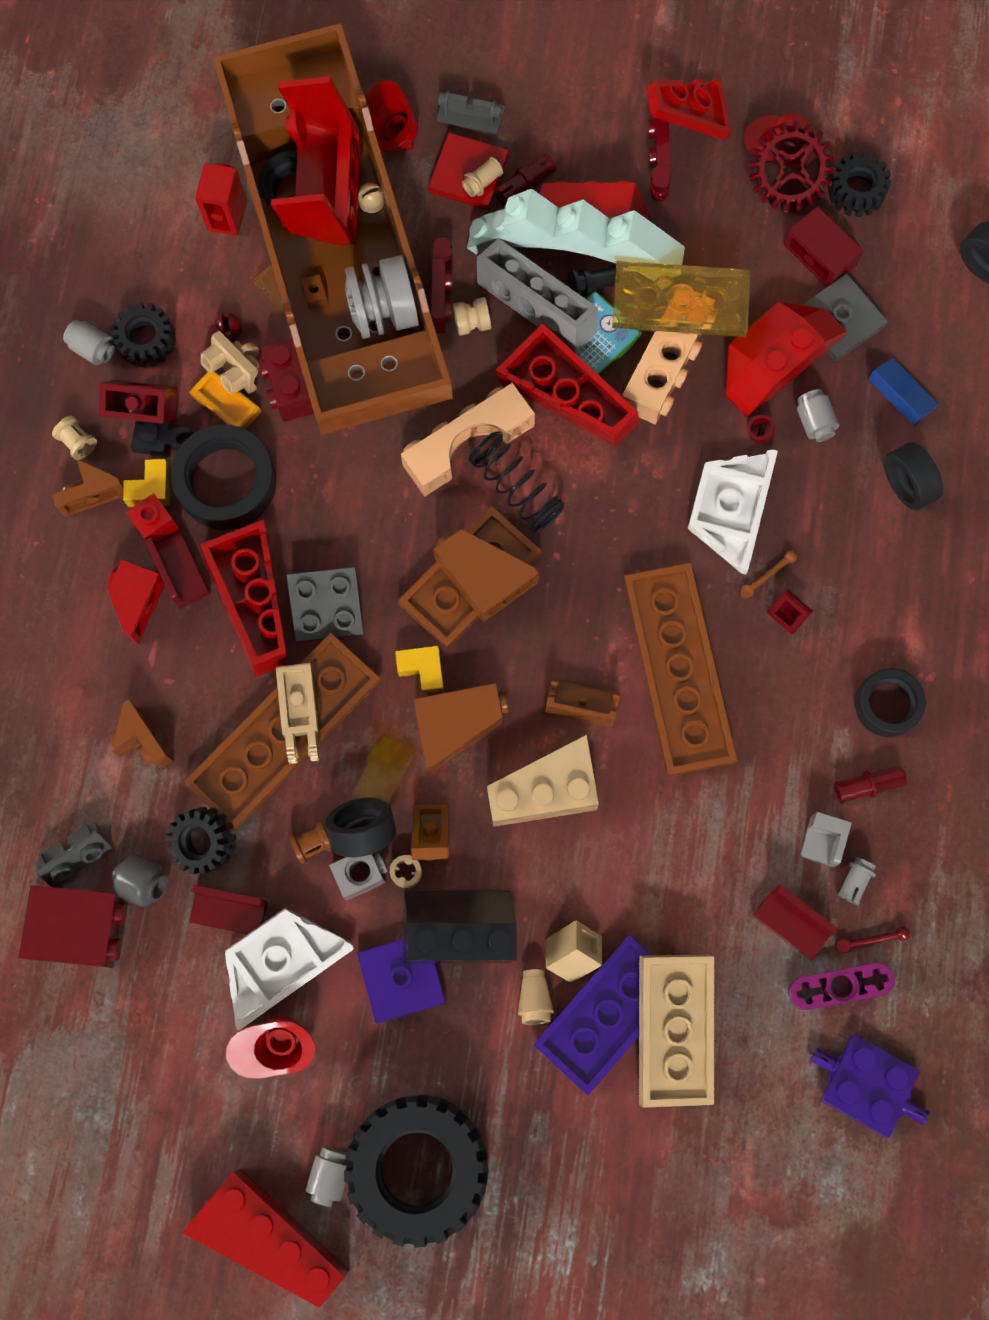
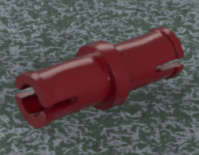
M544 153L526 168H518L513 177L494 189L497 200L503 197L504 199L500 203L506 206L508 197L529 189L534 190L539 181L556 171L554 161L551 160L546 163L550 156Z

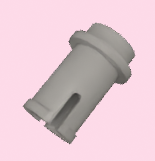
M856 857L854 863L849 862L848 866L851 869L837 896L859 906L860 899L870 878H875L876 876L874 873L876 866Z

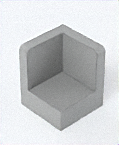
M816 812L810 816L800 856L831 867L839 865L843 857L852 822Z

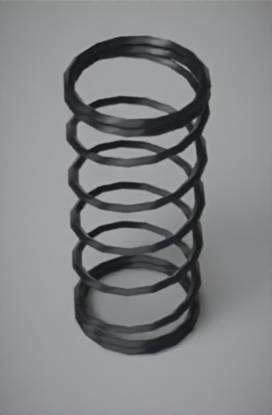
M495 431L490 433L472 449L468 456V461L476 468L486 466L484 479L487 481L498 479L496 492L499 494L510 492L507 500L508 506L516 507L522 505L519 513L520 519L528 520L534 518L530 523V529L532 532L541 531L558 517L564 509L565 502L558 499L559 496H554L540 511L531 516L523 517L522 513L527 503L546 487L547 483L540 484L527 499L517 504H511L510 500L514 491L531 478L535 469L528 471L512 488L500 491L498 487L502 478L521 463L523 456H519L512 461L502 474L488 478L486 474L490 465L502 457L511 447V443H507L495 453L489 462L476 465L491 456L503 441V434L501 432ZM497 437L493 445L486 452H484L482 455L476 458L478 452L487 443H489L491 440ZM556 508L544 521L538 524L550 511Z

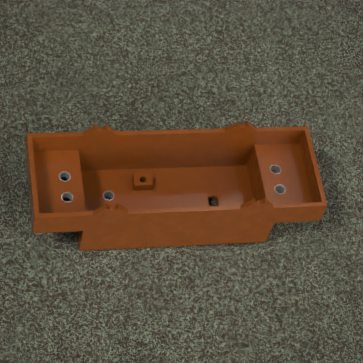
M342 24L331 25L212 57L320 434L324 435L453 399L451 380L429 312L425 291L414 263L376 139L369 108L358 80ZM331 76L358 125L361 136L360 188L366 183L378 184L382 189L385 203L383 208L375 213L365 212L359 206L357 242L355 245L338 246L291 234L286 227H283L278 215L260 196L257 187L258 176L268 160L282 151H298V146L293 137H289L286 131L285 120L290 114V107L278 90V82ZM278 106L284 107L280 112L274 111ZM296 171L286 175L276 189L277 198L288 197L295 193ZM402 255L414 298L418 326L396 331L391 318L387 317L383 318L384 334L378 335L377 331H372L370 327L375 324V321H370L367 323L371 337L362 339L360 331L352 321L345 294V268L353 267L357 282L363 281L364 276L361 264L367 263L373 278L379 277L374 274L380 273V260ZM343 332L350 334L346 340L340 339L339 335Z

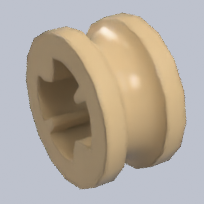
M402 855L393 860L389 873L397 886L411 888L419 883L422 877V868L417 860H412V856ZM405 862L408 867L415 866L416 872H411L414 878L410 881H407L404 877L397 878L396 871H401L398 868L401 863Z

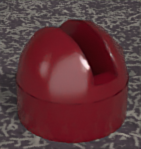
M223 313L216 318L214 325L216 332L220 331L230 342L239 338L242 333V326L237 316L232 313ZM229 321L230 331L225 332L224 322Z
M757 415L748 423V434L753 442L766 444L772 440L775 434V425L769 416ZM761 425H766L764 436H760Z

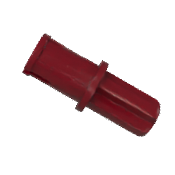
M901 766L873 773L867 770L863 772L862 776L840 782L836 781L834 789L839 803L843 804L865 796L875 798L877 793L906 785L907 778Z

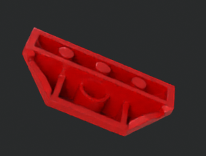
M778 302L729 344L725 396L748 419L843 338L848 331L825 308Z

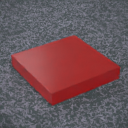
M448 133L430 180L428 192L489 211L495 195L494 189L498 186L501 176L484 188V193L481 196L476 195L475 197L467 194L462 186V181L467 172H474L490 157L495 158L504 171L509 157V150Z

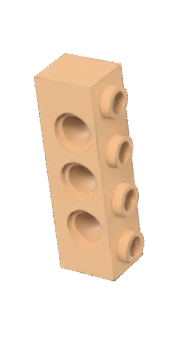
M680 285L678 286L622 395L638 411L639 418L656 425L660 415L667 416L675 399L671 397V394L675 387L679 389L682 387L689 371L684 368L689 359L695 361L703 344L698 340L703 332L707 334L710 332L716 319V315L712 314L714 300ZM687 326L691 331L682 332L677 327ZM673 353L678 358L675 360H668L663 356V354ZM652 380H658L662 382L664 386L660 388L652 387L648 382Z

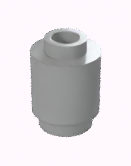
M74 320L67 326L64 332L63 340L68 344V348L94 365L108 362L114 354L113 338L87 321Z
M821 389L812 390L801 395L797 399L799 405L797 412L807 438L816 439V442L832 438L835 435V430L840 425L829 397L824 395Z
M322 1147L320 1155L315 1156L305 1190L307 1193L312 1194L310 1201L332 1207L333 1201H341L346 1182H344V1170L347 1165V1159H345L346 1152Z

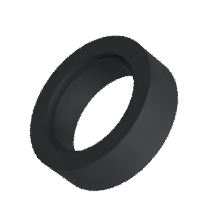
M214 425L195 432L183 442L172 462L171 482L178 500L194 520L209 528L230 530L250 524L265 512L274 497L276 472L266 447L254 434L233 425ZM228 449L247 455L255 464L256 477L253 487L243 499L230 505L216 506L202 501L195 494L193 475L198 464L206 456L219 450Z

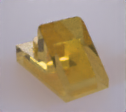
M384 735L367 756L366 761L368 764L351 795L356 799L378 798L389 803L416 750Z

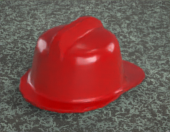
M389 80L380 81L372 85L365 93V99L380 150H412L414 148L412 142L417 136L419 126L418 120L413 114L404 92L398 84Z
M791 113L782 117L762 116L756 118L747 126L744 132V145L749 153L752 148L762 151L763 147L759 145L757 139L762 136L769 142L771 140L767 132L769 128L773 127L777 135L781 134L779 128L782 122L786 123L788 132H791L793 122L799 121V132L803 133L805 126L811 123L800 114ZM812 128L809 136L813 138L816 133ZM785 140L775 146L787 154H795L805 143L797 140ZM813 151L805 159L804 166L815 160L816 156ZM767 154L765 161L775 163L773 158ZM800 154V156L797 159L791 162L783 160V165L789 167L799 166L798 161L802 157V154Z
M287 1016L270 1018L263 1024L252 1025L239 1030L231 1037L226 1047V1059L230 1068L238 1075L249 1079L266 1078L302 1071L310 1065L315 1055V1043L311 1034L295 1019Z

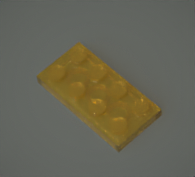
M617 261L612 328L746 337L748 331L750 270Z

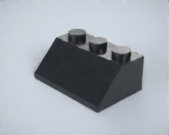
M403 891V963H512L517 961L516 919L510 891Z

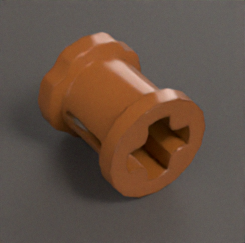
M322 822L317 823L316 828L299 836L294 834L288 836L301 865L306 863L307 858L322 851H332Z

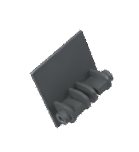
M355 567L287 574L296 642L324 639L330 633L335 637L364 634L358 593L359 582Z

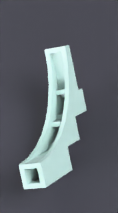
M533 189L508 197L504 209L473 219L469 229L470 235L467 245L468 250L479 254L499 238L512 248H548L571 251L616 263L654 283L680 277L685 250L682 244L635 210L608 218L585 200L559 208Z

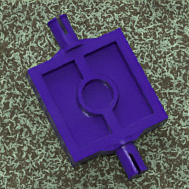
M855 1034L850 1036L844 1051L836 1058L823 1052L818 1047L814 1050V1055L811 1056L810 1061L829 1071L828 1083L821 1096V1102L884 1138H890L898 1119L904 1114L921 1125H924L927 1121L925 1117H929L930 1111L910 1101L912 1088L920 1073L919 1070Z

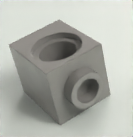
M380 853L362 857H345L329 865L341 894L347 901L386 883L382 874L388 872ZM360 863L369 865V877L362 882L354 881L352 878L353 868Z

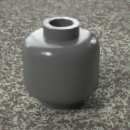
M132 855L115 867L112 874L115 894H118L119 898L140 907H147L159 901L164 896L168 886L164 867L140 855Z

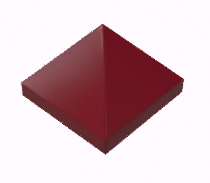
M786 589L767 611V614L793 635L811 615L813 610L789 589Z

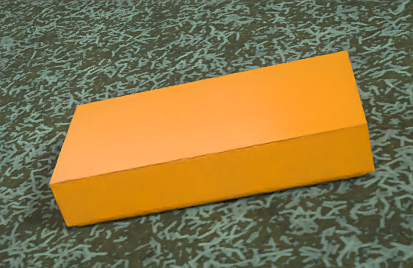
M215 371L212 373L207 372L189 391L191 397L226 425L246 429L261 413L260 407L240 391L230 395L220 382L221 376Z

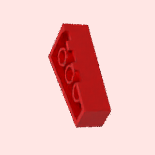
M264 520L200 544L203 561L255 678L275 670L276 667L287 665L286 648Z
M242 1169L233 1172L181 1232L319 1308L350 1271Z

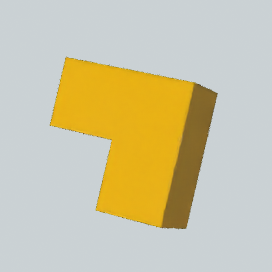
M166 459L145 460V480H124L123 501L128 507H134L153 493L163 506H170V465Z
M438 646L395 651L399 677L420 674L423 695L444 692Z

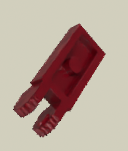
M651 118L648 119V139H654V148H649V168L654 169L651 171L650 194L653 200L660 202L669 196L671 182L669 122Z
M442 236L435 239L432 245L431 318L436 333H446V321H452V301H446V291H452V271H449L453 268L452 245L449 239Z

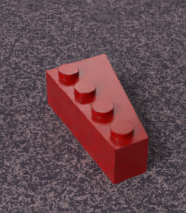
M543 323L495 370L499 383L504 386L513 383L522 396L615 447L639 424L638 411Z

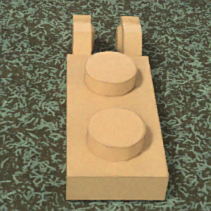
M303 663L276 667L282 735L286 740L289 764L298 763L299 753L295 736L307 735L308 737L307 748L310 760L318 761L320 759L317 738L319 727L312 664Z

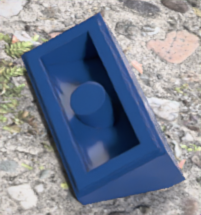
M894 358L877 367L868 379L913 426L918 424L939 405Z

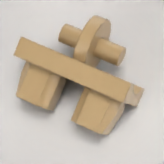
M220 331L213 334L211 346L201 353V365L211 373L220 367L226 370V372L221 374L220 382L230 395L242 389L248 394L257 390L254 380L258 374L257 368L259 367L258 360L256 359L259 352L258 347L252 342L242 345L239 341H236L232 344Z

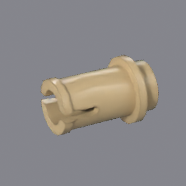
M490 157L474 172H467L464 175L462 186L471 197L481 196L484 193V188L504 173L503 168L495 158Z

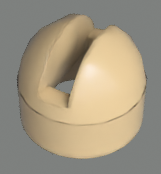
M371 182L361 186L358 192V202L361 209L368 213H375L383 208L385 201L379 185Z

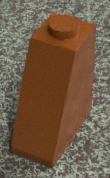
M462 529L455 534L449 532L442 536L436 543L437 547L433 549L435 560L483 622L539 583V572L533 566Z
M496 683L413 699L427 772L437 771L503 724L502 714L508 713L505 693H498Z

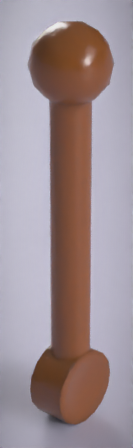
M794 550L787 551L780 562L751 585H744L740 590L741 597L743 599H750L754 594V590L788 563L796 562L798 558L797 553Z

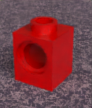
M154 493L126 511V514L144 539L151 537L156 544L181 532Z

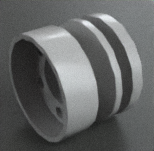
M402 255L380 260V276L373 278L367 263L361 264L364 276L363 281L357 282L353 267L345 268V294L352 321L360 331L362 339L371 337L367 323L370 321H375L378 335L384 334L383 318L387 317L391 318L396 331L418 326L414 298Z

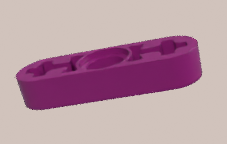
M872 963L797 978L789 986L788 997L790 1002L801 1010L822 1008L886 995L893 989L895 977L887 965ZM873 969L876 970L878 975H884L885 982L880 983V990H877V987L873 984L860 986L863 994L859 995L858 979L872 977ZM854 972H859L858 979L854 975ZM837 976L846 977L851 984V990L845 997H838L832 991L831 984ZM819 979H824L823 989L829 999L828 1001H823L824 994L811 996L809 1004H806L804 998L797 997V991L802 990V983H806L807 988L822 987Z

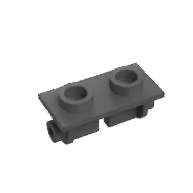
M447 90L439 94L438 105H440L436 121L497 135L505 106L497 104L495 100L489 102L453 94L451 90Z
M95 822L90 826L86 823L82 828L67 837L71 846L69 849L66 850L64 845L59 842L43 854L38 855L39 860L34 862L37 868L35 872L48 885L54 888L70 879L73 874L88 864L97 861L103 854L111 850L112 846L101 836L102 831Z

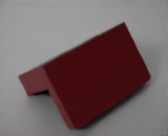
M181 533L158 544L151 537L144 540L171 599L179 609L210 595Z
M192 884L191 892L196 895L189 919L190 923L242 934H248L264 923L269 902L261 898Z
M780 884L772 888L752 915L810 961L814 959L827 939L834 936L839 930Z

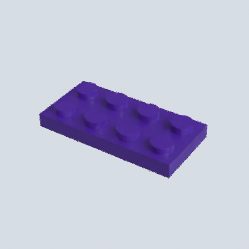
M630 935L533 1044L587 1095L593 1091L639 1037L640 956L651 954Z

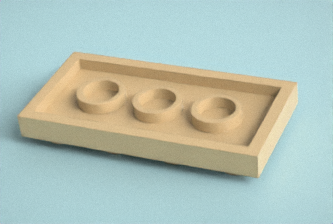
M710 954L640 956L639 1105L643 1108L714 1105V956Z

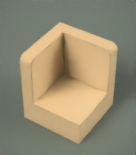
M577 920L554 933L546 940V968L568 982H575L602 966V936Z

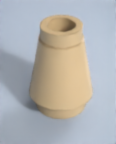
M540 969L523 971L518 1015L522 1017V1024L525 1025L548 1024L551 1022L550 1014H553L554 1010L545 978V971Z

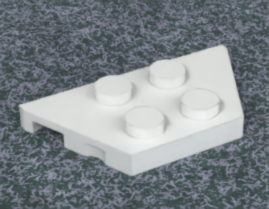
M768 450L766 454L747 457V455L737 456L729 461L716 460L705 462L688 529L743 574H747L777 450Z
M284 908L225 950L235 1017L234 1021L237 1030L239 1031L351 952L354 949L352 943L299 914Z

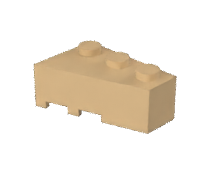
M587 735L488 785L487 791L493 827L597 810L599 802Z

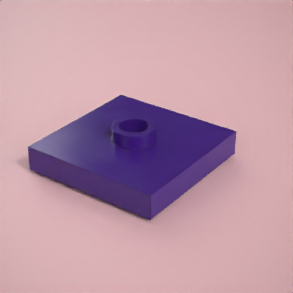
M403 939L357 953L376 1024L446 1003L435 963H403Z

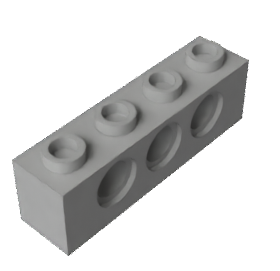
M498 238L476 257L477 284L537 327L543 323L574 353L596 335L598 307Z

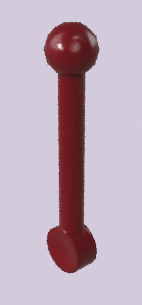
M899 927L896 932L848 941L847 939H840L836 942V950L840 953H847L850 948L893 939L906 941L910 937V931L906 927Z

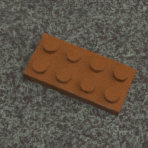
M492 506L467 531L529 565L541 555V550ZM438 562L398 600V605L447 650L479 618Z

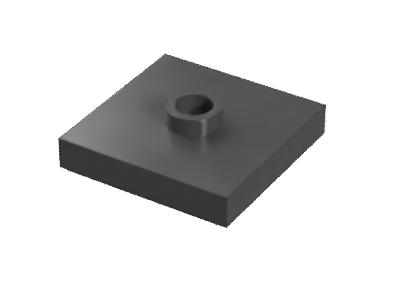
M845 274L802 304L825 308L848 331L843 338L826 351L834 362H837L881 331L888 323L848 274Z

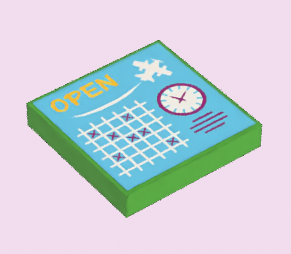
M594 291L586 300L598 307L597 333L575 354L601 377L641 338L642 332Z

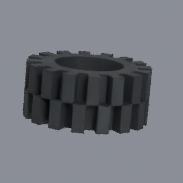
M854 152L851 154L850 159L846 155L842 158L841 163L838 161L835 166L836 172L832 174L830 179L833 183L828 188V194H831V203L833 204L838 201L836 205L837 210L841 211L844 207L847 209L845 215L850 216L852 211H856V217H861L864 210L868 216L872 214L874 209L877 211L880 208L891 185V180H889L891 173L890 170L885 171L887 164L884 161L877 164L878 156L874 155L871 160L868 159V152H863L861 157H858V152ZM851 177H861L870 183L871 190L868 192L855 191L848 185V179Z
M139 302L135 310L131 305L127 306L128 313L126 315L120 311L117 314L120 321L114 319L112 325L115 330H111L114 338L113 341L122 357L134 366L137 362L141 368H146V362H149L151 367L157 366L155 360L158 358L163 363L166 360L164 353L166 352L171 355L173 352L171 345L175 346L176 343L175 331L163 310L159 307L156 309L154 304L148 303L147 308H145L143 303ZM151 326L156 330L154 339L149 343L138 345L132 341L133 333L140 327Z
M199 807L183 812V814L174 818L176 822L169 824L167 829L172 831V833L165 835V841H171L172 845L167 846L166 851L167 853L174 852L175 856L170 858L173 864L181 862L178 869L181 871L189 869L188 874L193 875L197 873L204 874L228 862L231 858L228 854L234 852L235 846L230 845V842L236 840V834L229 835L228 830L234 827L231 822L224 824L223 821L227 818L224 813L216 815L218 809ZM196 827L203 828L210 837L211 846L205 854L197 852L192 845L191 832Z

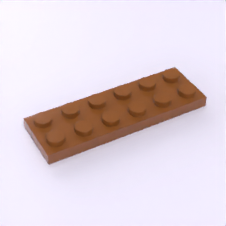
M691 563L624 575V585L667 777L736 764L737 757Z
M332 633L300 663L312 664L319 733H317L318 745L381 682V679ZM278 687L183 782L209 808L218 809L217 815L224 813L227 816L224 822L226 824L231 822L234 827L232 828L233 831H236L309 756L307 735L295 736L299 753L298 763L289 764L286 740L282 735Z

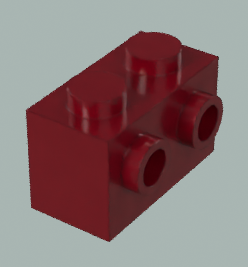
M293 338L261 347L264 359L259 360L258 363L263 379H270L272 389L266 390L272 410L279 409L283 422L314 414Z

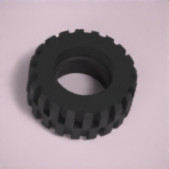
M431 1095L404 1096L376 1109L358 1127L353 1135V1141L347 1149L344 1182L348 1184L349 1192L347 1196L350 1205L354 1204L358 1211L356 1216L363 1225L367 1223L374 1229L373 1234L381 1239L383 1236L393 1240L392 1244L402 1247L404 1244H413L414 1248L426 1247L429 1243L436 1242L439 1244L448 1240L449 1236L455 1232L459 1233L472 1216L474 1217L485 1195L488 1182V1154L479 1129L462 1109H458L447 1100L434 1098ZM410 1133H425L437 1138L446 1147L452 1160L453 1173L448 1189L439 1199L423 1206H412L397 1200L389 1192L383 1179L382 1165L388 1148L395 1140Z

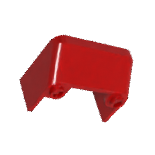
M331 76L278 82V90L290 107V114L285 120L286 131L289 137H293L298 146L295 197L271 199V207L281 219L283 227H286L291 234L338 246L355 245L358 232V192L360 188L361 136L358 125Z

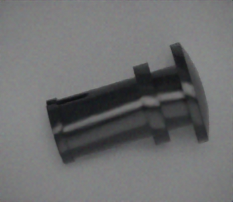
M614 265L591 271L584 268L580 269L579 273H577L574 267L569 268L567 275L568 287L581 296L582 292L584 295H589L592 293V290L618 286V270Z

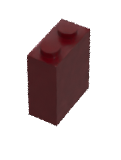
M30 885L18 958L113 968L114 961H118L121 955L122 941L118 939L120 925H123L126 920L127 904L123 903L124 900L119 898L118 894Z

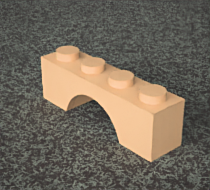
M513 383L504 388L502 386L497 387L487 395L486 400L478 405L471 404L460 412L459 417L450 423L442 422L432 430L431 435L421 441L417 439L409 443L404 448V452L401 453L403 467L422 494L427 496L452 480L451 459L461 443L469 438L489 435L495 431L501 432L503 434V441L509 443L534 427L535 413Z

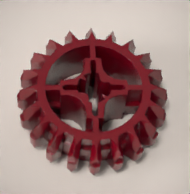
M799 121L793 122L791 132H788L786 123L782 122L779 128L781 134L777 135L773 127L767 130L771 139L769 142L762 136L757 139L759 145L763 147L762 151L757 148H752L750 151L751 155L758 157V161H748L747 163L748 168H757V173L748 175V181L758 179L760 183L752 188V192L755 194L763 189L765 194L760 198V202L763 204L769 197L773 198L774 200L770 207L772 210H776L779 202H784V213L789 212L790 204L793 202L796 211H802L803 205L801 200L804 199L809 207L815 205L811 195L814 193L817 197L823 198L825 193L819 186L822 184L830 187L833 183L830 179L825 178L824 175L825 173L833 174L836 172L835 167L826 166L827 161H832L836 158L835 154L824 155L823 150L831 146V142L826 141L820 146L817 141L822 137L823 132L818 131L812 138L809 136L812 125L807 124L802 133L799 132ZM785 140H797L805 143L795 154H787L775 146ZM811 151L816 156L818 166L815 180L809 177L810 175L804 168L805 159ZM767 154L773 158L779 169L776 178L771 184L768 183L764 171ZM802 154L798 161L799 166L796 167L799 168L798 175L792 172L780 181L784 174L783 169L786 168L783 166V160L791 162ZM789 180H794L807 188L805 192L797 195H785L777 192Z

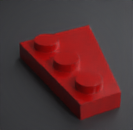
M699 79L685 84L681 80L654 81L646 88L651 117L721 140L732 134L722 79H713L710 83H704L703 79Z

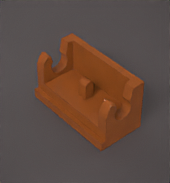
M552 678L545 714L613 728L621 693L572 684Z

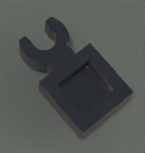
M135 421L131 450L133 453L166 456L167 448H173L177 452L182 445L179 444V440L182 437H190L193 435V432L185 426L171 430L172 425L170 422L160 424Z

